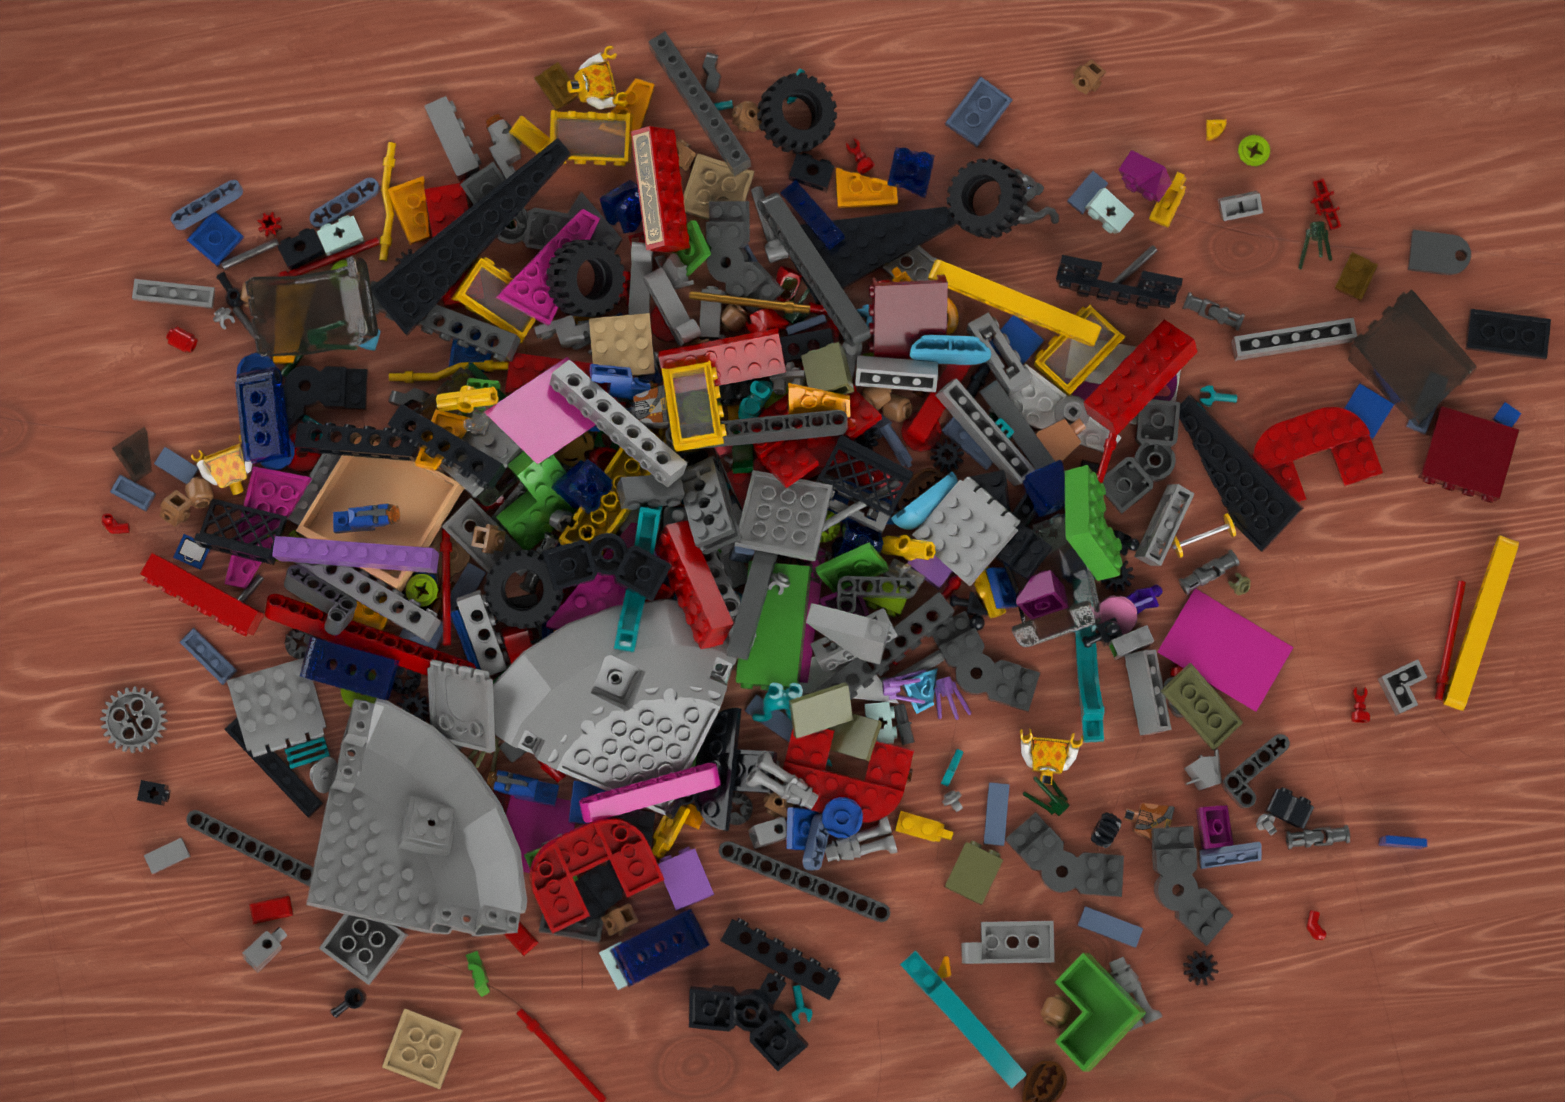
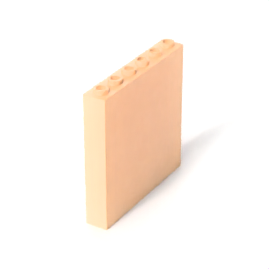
M357 437L354 444H358L361 441V437ZM376 439L373 446L379 445L381 439ZM342 455L296 532L307 539L429 548L464 488L451 476L444 475V470L439 467L436 471L417 467L415 462ZM368 505H391L393 514H387L389 519H393L391 525L375 527L373 531L339 534L333 532V512L348 511L349 508ZM358 567L400 592L403 591L414 573L413 571Z

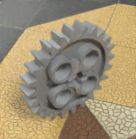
M136 686L133 687L132 692L126 687L125 694L118 690L119 697L116 698L111 695L110 697L113 702H105L109 707L108 710L102 709L106 717H101L100 720L106 722V724L102 725L101 728L108 730L104 733V736H111L108 742L112 744L116 741L115 748L117 749L123 745L122 751L124 752L129 747L131 753H135L136 748H138L139 752H143V746L150 750L151 742L158 744L155 739L156 737L163 738V735L159 733L160 730H167V728L162 726V723L168 722L167 719L162 717L167 714V711L161 710L164 707V703L157 704L160 698L158 696L152 698L153 692L149 691L146 694V689L143 687L140 692H138ZM137 701L143 702V708L140 711L134 710V704ZM125 704L129 705L132 715L138 717L136 722L142 730L143 736H140L137 726L130 723L132 717L127 711ZM119 711H124L125 713L122 721L116 720V714ZM146 719H151L153 722L149 729H145L143 726ZM133 728L134 736L131 739H127L125 736L126 731Z

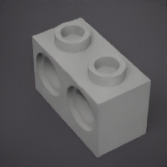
M1258 191L1218 199L1220 216L1223 221L1263 213L1261 197Z

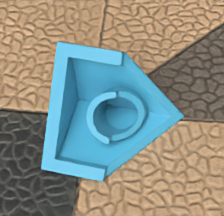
M938 668L912 678H920V682L902 685L907 697L925 700L924 704L910 702L916 714L934 705V688Z

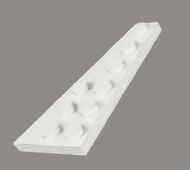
M1025 364L1023 367L1026 366L1031 373L1029 385L1008 397L1030 427L1042 430L1056 423L1054 417L1055 406L1060 399L1067 395ZM990 408L988 412L994 413L992 408ZM1073 408L1069 410L1073 417L1077 414ZM1089 417L1086 429L1077 435L1081 440L1080 445L1104 453V442L1108 438L1110 430ZM1117 435V438H1116L1117 443H1118V442L1120 441V439L1122 438V437H1120L1119 435Z

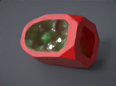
M780 266L776 282L784 291L777 298L778 301L786 302L795 296L802 275L791 268Z

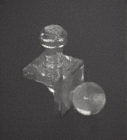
M494 405L475 408L472 419L469 418L464 421L465 430L472 431L475 429L486 436L492 420L484 412Z

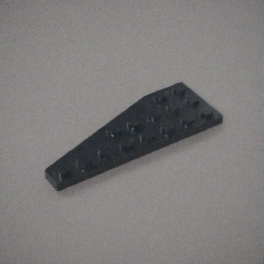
M1188 395L1180 404L1179 418L1185 430L1188 431L1193 441L1192 444L1195 450L1198 451L1202 459L1201 462L1214 487L1217 488L1222 498L1221 501L1224 507L1227 508L1232 522L1263 552L1304 507L1192 395Z

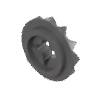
M292 629L286 635L284 643L286 651L296 659L305 658L310 654L313 638L317 637L297 629ZM302 637H304V642L306 643V645H308V647L300 646V648L297 649L298 644L296 643L294 638L300 640L302 639Z
M733 792L732 802L736 805L744 804L740 808L742 816L737 812L731 813L730 824L740 825L749 820L753 812V806L750 798L745 794Z

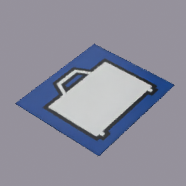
M184 534L173 558L201 570L209 549L199 547L194 538Z

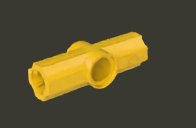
M462 386L458 392L437 395L436 402L440 412L458 409L461 412L470 413L474 410V407L497 404L498 395L495 387L476 389L472 386Z
M901 535L899 537L886 536L882 537L879 542V550L883 554L903 556L908 561L916 558L929 560L936 553L933 542L911 539L908 535Z
M987 566L975 580L974 586L979 598L984 603L986 611H988L989 618L992 619L1005 614L1006 609H996L986 569H989Z

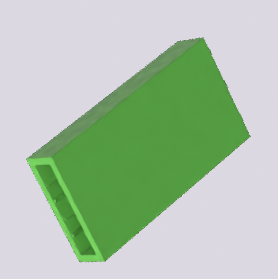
M749 561L747 578L749 575L752 561ZM775 563L773 573L778 574V572L787 575L790 586L788 588L785 587L781 595H778L780 589L778 585H774L771 590L768 589L748 660L738 658L736 683L741 685V688L753 689V686H760L761 690L768 691L771 683L782 684L783 690H787L791 683L800 684L812 572L810 566Z

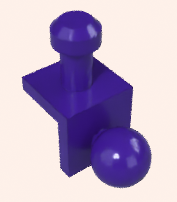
M1155 584L1150 588L1136 589L1126 598L1135 605L1138 615L1146 608L1158 607L1159 604L1156 597H1159L1163 591L1159 585Z

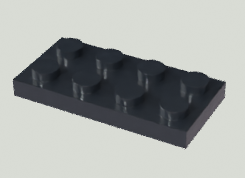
M1470 309L1465 349L1546 360L1551 319Z

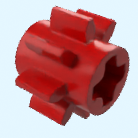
M274 212L271 215L263 213L264 217L262 220H257L262 225L258 228L259 232L265 231L267 238L270 234L277 236L276 232L278 229H283L282 226L278 225L282 221L281 218L275 219ZM272 221L274 225H270L268 228L266 224H270Z

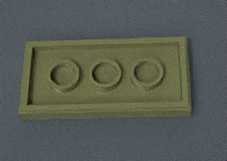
M1191 663L1181 670L1160 691L1212 750L1221 745L1243 723Z

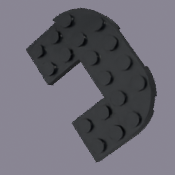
M1062 255L1060 259L1056 282L1059 284L1058 287L1075 291L1077 296L1088 297L1091 295L1100 301L1116 300V303L1121 305H1128V303L1136 304V307L1141 309H1148V306L1170 308V305L1176 303V297L1183 278L1142 271L1135 287L1098 280L1102 262Z

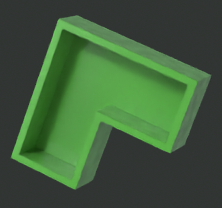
M523 451L508 464V467L527 491L497 515L496 518L523 550H530L544 539L545 532L551 533L555 529L549 524L550 517L555 511H562V508L575 513L586 497L553 454L537 464Z
M1086 465L1065 471L1066 539L1096 580L1100 581L1120 576V567H1122L1120 550H1122V544L1120 539L1114 535L1113 529L1108 527L1104 518V512L1106 511L1104 502L1105 486L1099 482L1096 473L1092 472L1089 466Z
M1082 953L1055 981L1065 994L1083 1011L1055 1041L1083 1072L1091 1071L1147 1013L1090 953Z

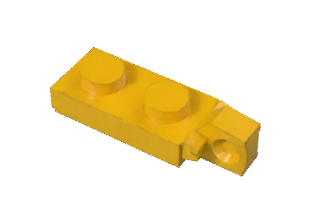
M1177 172L1160 202H1156L1149 217L1150 221L1167 228L1169 227L1185 193L1186 186H1183L1186 181L1185 174Z
M681 806L674 819H670L666 815L663 816L653 835L654 846L651 851L655 857L661 859L667 850L671 849L691 810Z
M900 811L895 829L896 832L931 842H940L941 838L951 841L953 837L952 831L944 829L945 824Z

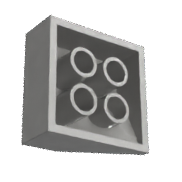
M344 914L319 949L370 985L400 948L408 934L394 925Z

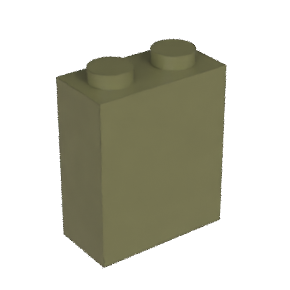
M839 342L830 343L826 347L811 350L801 355L808 387L844 395L855 392L846 353Z
M971 840L970 843L965 842L944 887L982 905L1003 859L1000 858L1001 854L991 849L987 852L981 849V844Z

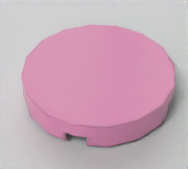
M1112 595L1105 598L1099 605L1097 610L1098 622L1101 624L1116 618L1122 634H1126L1137 623V609L1132 601L1126 597Z

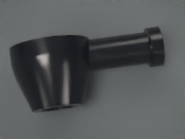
M225 272L217 275V280L221 282L226 290L225 300L227 304L232 308L236 306L241 307L245 303L240 299L241 289L233 288ZM233 293H237L236 299H231Z
M695 794L674 799L675 802L666 811L665 815L670 819H674L675 814L682 805H688L694 801Z
M360 988L349 989L345 993V1001L331 1009L332 1015L337 1018L348 1008H360L367 999L366 993ZM358 994L361 997L360 1001L357 999Z

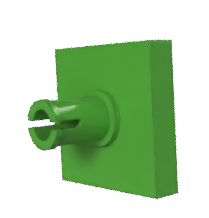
M693 220L687 223L690 248L672 252V254H677L680 262L687 265V277L711 255L710 250L712 249L706 243L697 221Z

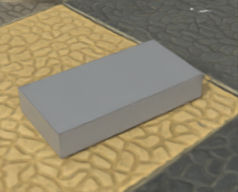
M179 838L144 855L152 874L191 857L183 838Z

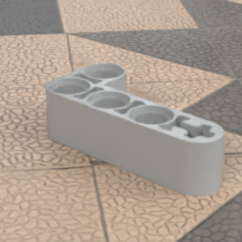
M632 242L628 315L646 314L650 312L651 294L644 283L643 277L652 272L653 251L646 250V245L643 242Z
M659 268L644 276V283L677 344L682 346L701 335L699 326L694 319L689 318L665 271Z

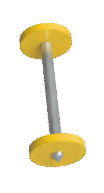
M1229 514L1223 515L1225 525L1179 542L1175 535L1172 548L1179 558L1183 557L1182 546L1226 529L1231 537H1235V523L1232 522Z

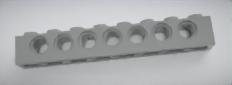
M568 360L552 372L550 380L552 388L564 396L569 404L579 409L584 417L594 422L599 430L606 433L614 443L625 450L627 455L640 463L643 469L648 470L658 482L668 488L684 475L687 462L597 383L591 381V378L573 362Z
M293 562L295 565L303 567L353 597L356 601L428 643L441 624V621L437 618V613L429 608L426 611L421 609V604L413 599L407 601L403 598L404 594L396 589L390 591L387 589L388 585L377 579L376 582L371 580V575L362 569L358 572L353 569L354 567L337 566V571L334 574H330L331 568L335 565ZM354 576V580L347 584L348 577ZM370 585V591L363 593V589ZM387 595V600L384 603H380V598ZM404 605L403 611L396 613L397 607ZM420 614V620L413 623V618Z

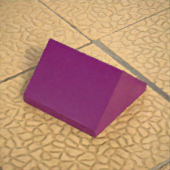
M1227 805L1196 809L1202 850L1234 845Z

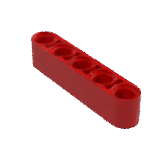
M947 365L937 381L936 392L929 394L910 425L907 434L925 443L936 422L946 409L935 394L952 380L957 379L962 383L972 365Z

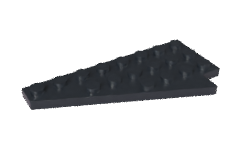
M945 206L802 224L800 226L842 289H845L956 226V223ZM794 264V266H795V268L797 269L798 273H799L800 275H802V274L800 273V271L798 270V268L796 267V265ZM802 276L801 278L804 281L813 299L815 300L816 304L820 303V301L818 300V298L816 297V295L814 294V292Z

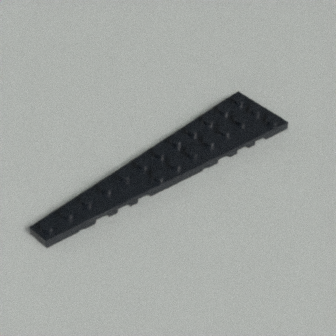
M559 138L554 140L369 289L406 336L413 331L571 156V153Z

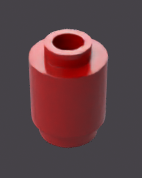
M178 326L174 329L171 328L166 336L169 345L185 353H192L198 343V339L195 338L194 334Z

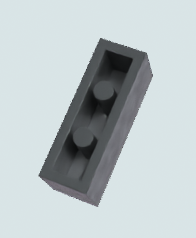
M653 475L622 477L616 487L621 509L635 510L640 507L656 508L665 505L674 507L681 503L685 495L681 477L668 488L658 482Z

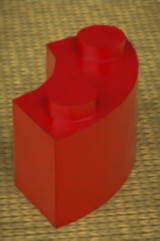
M514 626L501 629L510 664H512L522 652L532 647L530 642L534 640L531 628L519 629Z

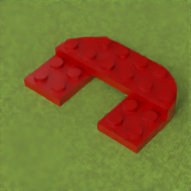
M854 384L855 392L847 394L850 397V417H847L848 428L843 434L852 441L882 420L881 413L856 391ZM788 393L765 409L758 417L789 415ZM835 421L834 423L839 425V424H842L843 422H842V421ZM795 425V426H793V427H794V428H801L802 426H801V425ZM774 427V428H773V430H780V429H782L781 427ZM754 429V430H753V432H760V431H761V429ZM797 440L753 444L759 461L786 488L819 465L818 461Z
M1339 407L1320 408L1271 426L1261 435L1252 454L1298 502L1305 501L1307 498L1293 461L1327 449L1331 450L1344 487L1383 474L1366 424L1356 414Z
M827 728L800 738L794 736L792 729L783 770L792 775L795 774L798 779L801 778L808 788H812V792L819 795L813 808L810 810L823 813L826 804L832 799L848 797L856 801L861 807L863 822H873L886 817L898 806L904 794L914 754L913 749L876 740L865 780L825 771L834 729Z
M615 817L586 823L549 841L538 851L530 868V886L552 934L590 916L572 877L610 860L627 898L665 880L646 838L633 824Z

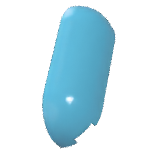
M924 335L912 345L910 357L913 360L938 362V364L975 365L988 361L991 357V351L979 338L973 336Z
M953 471L891 517L892 521L898 527L906 530L918 528L958 483V479Z

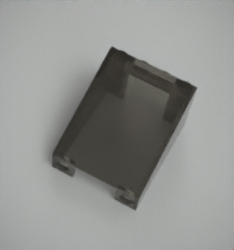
M1411 289L1408 293L1403 292L1396 299L1397 302L1393 307L1388 306L1382 313L1383 317L1379 321L1375 319L1367 327L1369 330L1364 335L1360 333L1353 340L1354 343L1349 351L1348 361L1418 427L1445 397L1458 385L1461 386L1475 372L1477 366Z

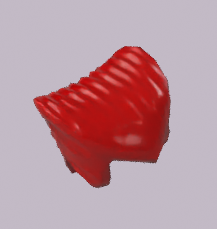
M767 308L751 314V324H748L747 321L745 323L750 333L776 328L781 332L789 326L787 320L779 316L773 309Z

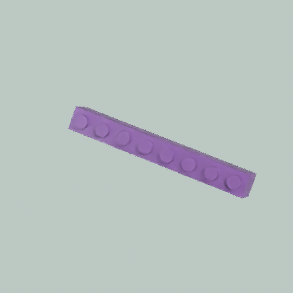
M275 536L272 555L277 560L283 562L437 573L439 553L434 548Z

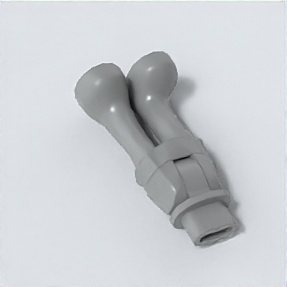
M764 750L758 757L755 765L784 781V784H779L757 768L752 769L746 778L745 784L750 787L757 785L765 786L777 793L781 799H786L789 803L799 804L800 807L805 806L812 809L819 795L812 792V788H808L801 778L798 779L795 774L792 775L773 762L771 754Z
M888 817L880 819L878 825L859 831L848 838H838L836 842L832 841V844L826 845L825 853L828 862L836 859L837 861L854 860V858H861L865 854L880 850H887L891 854L898 853L893 835L861 846L859 843L870 838L891 834L892 831Z
M1121 957L1110 962L1109 965L1112 970L1110 974L1113 975L1112 977L1128 994L1133 992L1137 1003L1147 1012L1143 1016L1145 1024L1162 1018L1161 1012L1152 1009L1141 987L1142 983L1138 980L1139 977L1130 968V964L1127 965L1125 958ZM1140 1019L1130 1031L1143 1026L1142 1020Z

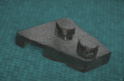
M145 427L112 448L135 483L152 472L148 431Z

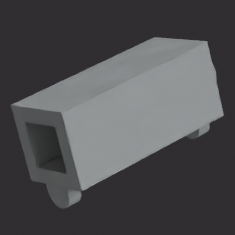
M708 286L706 289H702V293L728 296L726 291L718 290V287ZM701 301L699 327L701 335L699 339H708L709 341L725 339V335H720L722 303Z

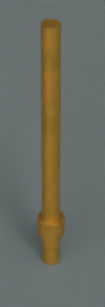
M690 291L689 299L784 310L785 313L792 314L793 312L810 313V305L795 304L793 301H786L785 303Z

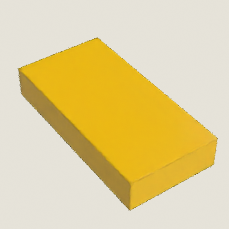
M523 116L518 118L509 131L535 154H538L550 144V138Z

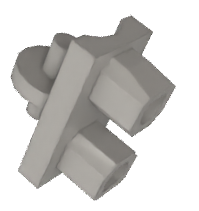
M793 362L787 363L786 373L769 376L776 395H784L788 383L808 386L805 371L801 370V367L795 368Z
M895 558L888 567L889 571L883 573L884 577L912 578L917 582L918 588L925 580V576L912 569L911 565L908 563L904 564ZM906 584L905 587H903L909 592L911 591V589H913L909 586V584Z

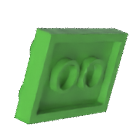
M870 543L815 567L818 576L833 593L837 592V584L845 576L876 577L889 571L888 564ZM849 582L841 584L842 590L852 586Z

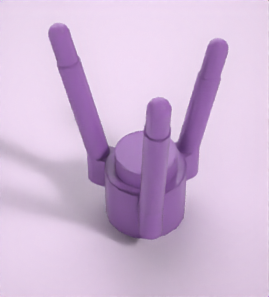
M924 669L883 679V695L889 696V700L897 699L924 704L925 700L896 694L900 693V685L921 681L920 678L903 679L918 676L927 671Z
M951 677L935 681L937 687L934 688L939 719L942 718L940 694L942 697L947 696L955 719H959L951 696L954 692L967 714L971 715L968 705L960 694L956 683L952 682Z

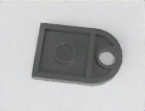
M1420 230L1412 231L1408 270L1456 275L1468 266L1471 260V250L1463 238L1452 234ZM1458 251L1463 252L1466 256L1465 260H1457L1455 253Z

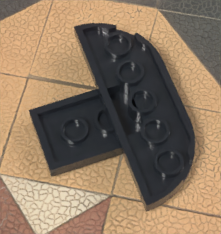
M729 708L717 713L696 757L695 766L706 763H715L717 765L721 784L716 788L695 793V807L707 824L724 831H729L733 791L772 794L774 792L762 785L750 787L745 784L747 776L754 768L759 769L773 780H775V776L755 765L763 751L737 749L741 708ZM767 751L771 754L773 762L776 764L777 752Z

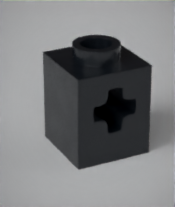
M141 780L137 800L165 806V802L169 801L171 791L168 790L169 786L165 784ZM156 790L159 792V795L152 796L151 791Z
M774 972L773 975L768 973L759 990L770 997L773 1005L787 984L784 982L785 977L777 972ZM775 981L777 983L776 987L778 988V990H773L772 993H770L768 991L769 987L767 986V984H772Z

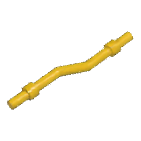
M388 142L386 157L383 159L384 172L381 185L386 218L383 236L380 237L379 244L381 245L379 260L387 262L389 246L392 245L393 239L391 232L394 210L386 192L390 186L392 168L395 167L396 161L394 159L396 143Z
M493 360L471 362L478 369L485 372L508 370L509 362H493ZM460 362L437 373H414V371L389 373V381H405V383L439 381L461 370H466L465 367L470 362Z

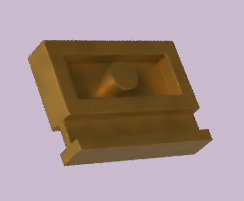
M559 62L543 71L539 76L534 77L556 111H559L560 108L565 107L579 97L578 92L569 93L567 83L571 79Z
M1352 252L1334 289L1361 301L1378 264Z

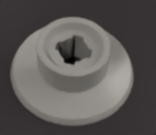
M1074 395L1060 399L1054 409L1056 422L1065 418L1069 425H1071L1080 418L1086 426L1090 416L1086 413L1083 403L1085 400ZM1071 408L1077 412L1074 417L1069 413Z
M331 757L321 759L310 770V780L313 782L314 788L320 793L329 792L334 769L337 766L336 761Z

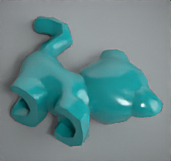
M771 380L753 381L750 387V394L739 405V419L758 418L762 413L763 406L773 392Z
M771 683L763 700V711L765 714L754 713L752 715L753 720L766 722L773 717L771 711L785 709L788 719L792 720L789 700L803 696L802 685L791 683L787 690H783L782 684Z

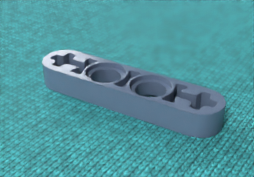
M366 178L320 206L311 213V224L314 228L320 229L321 226L335 222L369 201L380 191L378 182L373 178ZM369 183H370V185H374V184H375V186L373 187L374 191H372V192H371L370 190L365 191V192H364L365 197L363 198L362 195H361V193H360V191H359L358 189L361 188V190H362V192H363L364 190L367 189V184H369ZM350 194H358L359 199L356 203L348 201ZM340 204L342 206L341 212L337 214L332 213V205ZM327 209L329 215L331 216L330 219L328 218L324 210ZM317 215H319L320 217L326 215L322 218V223H319L318 221L314 222L316 221Z
M230 180L174 212L171 216V222L177 230H184L241 197L243 188L237 180ZM220 197L217 202L212 203L213 199ZM202 207L199 212L194 213L197 208Z

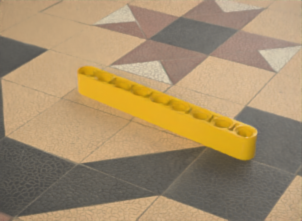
M937 259L934 261L928 280H937V275L945 274L948 289L1082 344L1091 347L1095 346L1102 328L1098 324Z
M1499 535L1495 542L1444 696L1443 705L1460 711L1465 709L1518 550V541Z

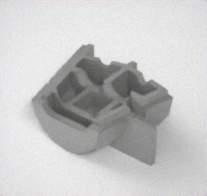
M671 254L667 260L664 255L655 257L659 268L665 271L674 290L694 284V281H689L686 276L687 265L680 262L677 254Z
M1219 749L1214 751L1215 756L1202 757L1200 755L1197 761L1184 768L1189 777L1192 778V781L1185 783V785L1194 783L1200 791L1222 783Z

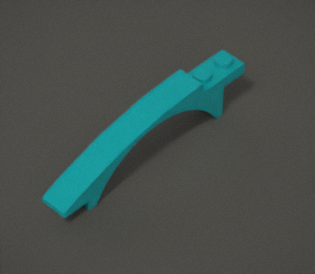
M663 506L656 508L640 507L634 546L636 545L653 555ZM628 590L625 592L614 649L635 652L645 598L635 592L632 593Z
M1094 579L1073 580L1074 621L1083 743L1104 742L1103 717L1105 709L1099 683L1097 646L1094 643L1091 644V647L1086 648L1082 643L1084 636L1087 635L1089 637L1096 634Z
M916 951L900 964L916 985L956 1025L1011 1089L1027 1075L978 1018Z

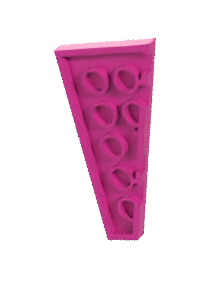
M581 209L495 298L547 326L550 325L558 307L553 303L554 298H550L548 293L550 288L546 284V280H548V275H546L547 268L550 269L551 265L549 261L551 257H555V251L558 248H562L563 244L572 240H590L600 218Z
M253 466L244 506L289 518L312 478ZM259 515L249 519L252 526L263 521ZM275 519L268 523L271 531L279 527L280 520ZM247 520L238 526L240 533L250 528ZM265 525L255 530L258 538L269 533ZM253 532L242 537L245 543L256 540ZM272 537L261 542L263 547L271 548L273 544ZM231 555L224 584L246 589L262 562Z

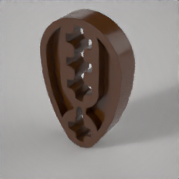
M934 468L920 470L912 477L896 506L898 512L903 509L902 504L911 499L914 501L919 497V490H924L927 485H931L935 480H942L946 476Z
M1048 1060L1034 1064L1024 1082L1022 1102H1034L1036 1098H1038L1037 1102H1056L1067 1085V1076L1064 1069L1056 1062ZM1054 1065L1057 1075L1050 1077L1052 1084L1045 1086V1089L1048 1090L1047 1093L1039 1095V1090L1036 1088L1038 1085H1043L1042 1076H1048L1047 1067L1051 1068Z

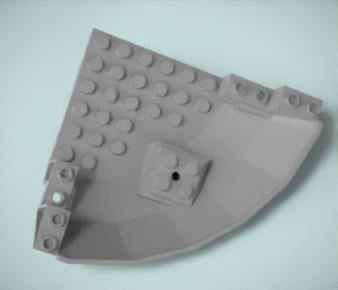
M665 598L645 601L635 652L614 649L618 621L623 605L613 606L570 622L522 652L493 684L495 735L515 748H520L534 754L537 760L606 791L690 768L722 705L728 687L725 680L732 666L735 665L737 658L727 656L728 648L725 641L722 645L700 650L698 643L693 638V631L686 622L685 613L678 604V600ZM717 664H722L720 669H715ZM614 674L619 675V678L616 681H613L611 679L612 675ZM527 736L532 737L531 741L526 742L525 738ZM674 800L647 808L665 815Z
M377 698L375 704L354 699L340 746L338 764L334 769L329 788L306 905L424 933L450 934L452 930L469 933L471 936L517 933L520 914L525 913L527 906L521 850L503 807L474 764L434 726L387 700ZM348 752H353L354 756H349ZM428 820L434 821L435 825L429 826ZM463 917H467L469 922H465Z

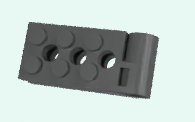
M713 455L686 467L684 475L681 476L685 494L683 502L695 545L701 548L702 552L706 555L742 539L723 470L716 457Z

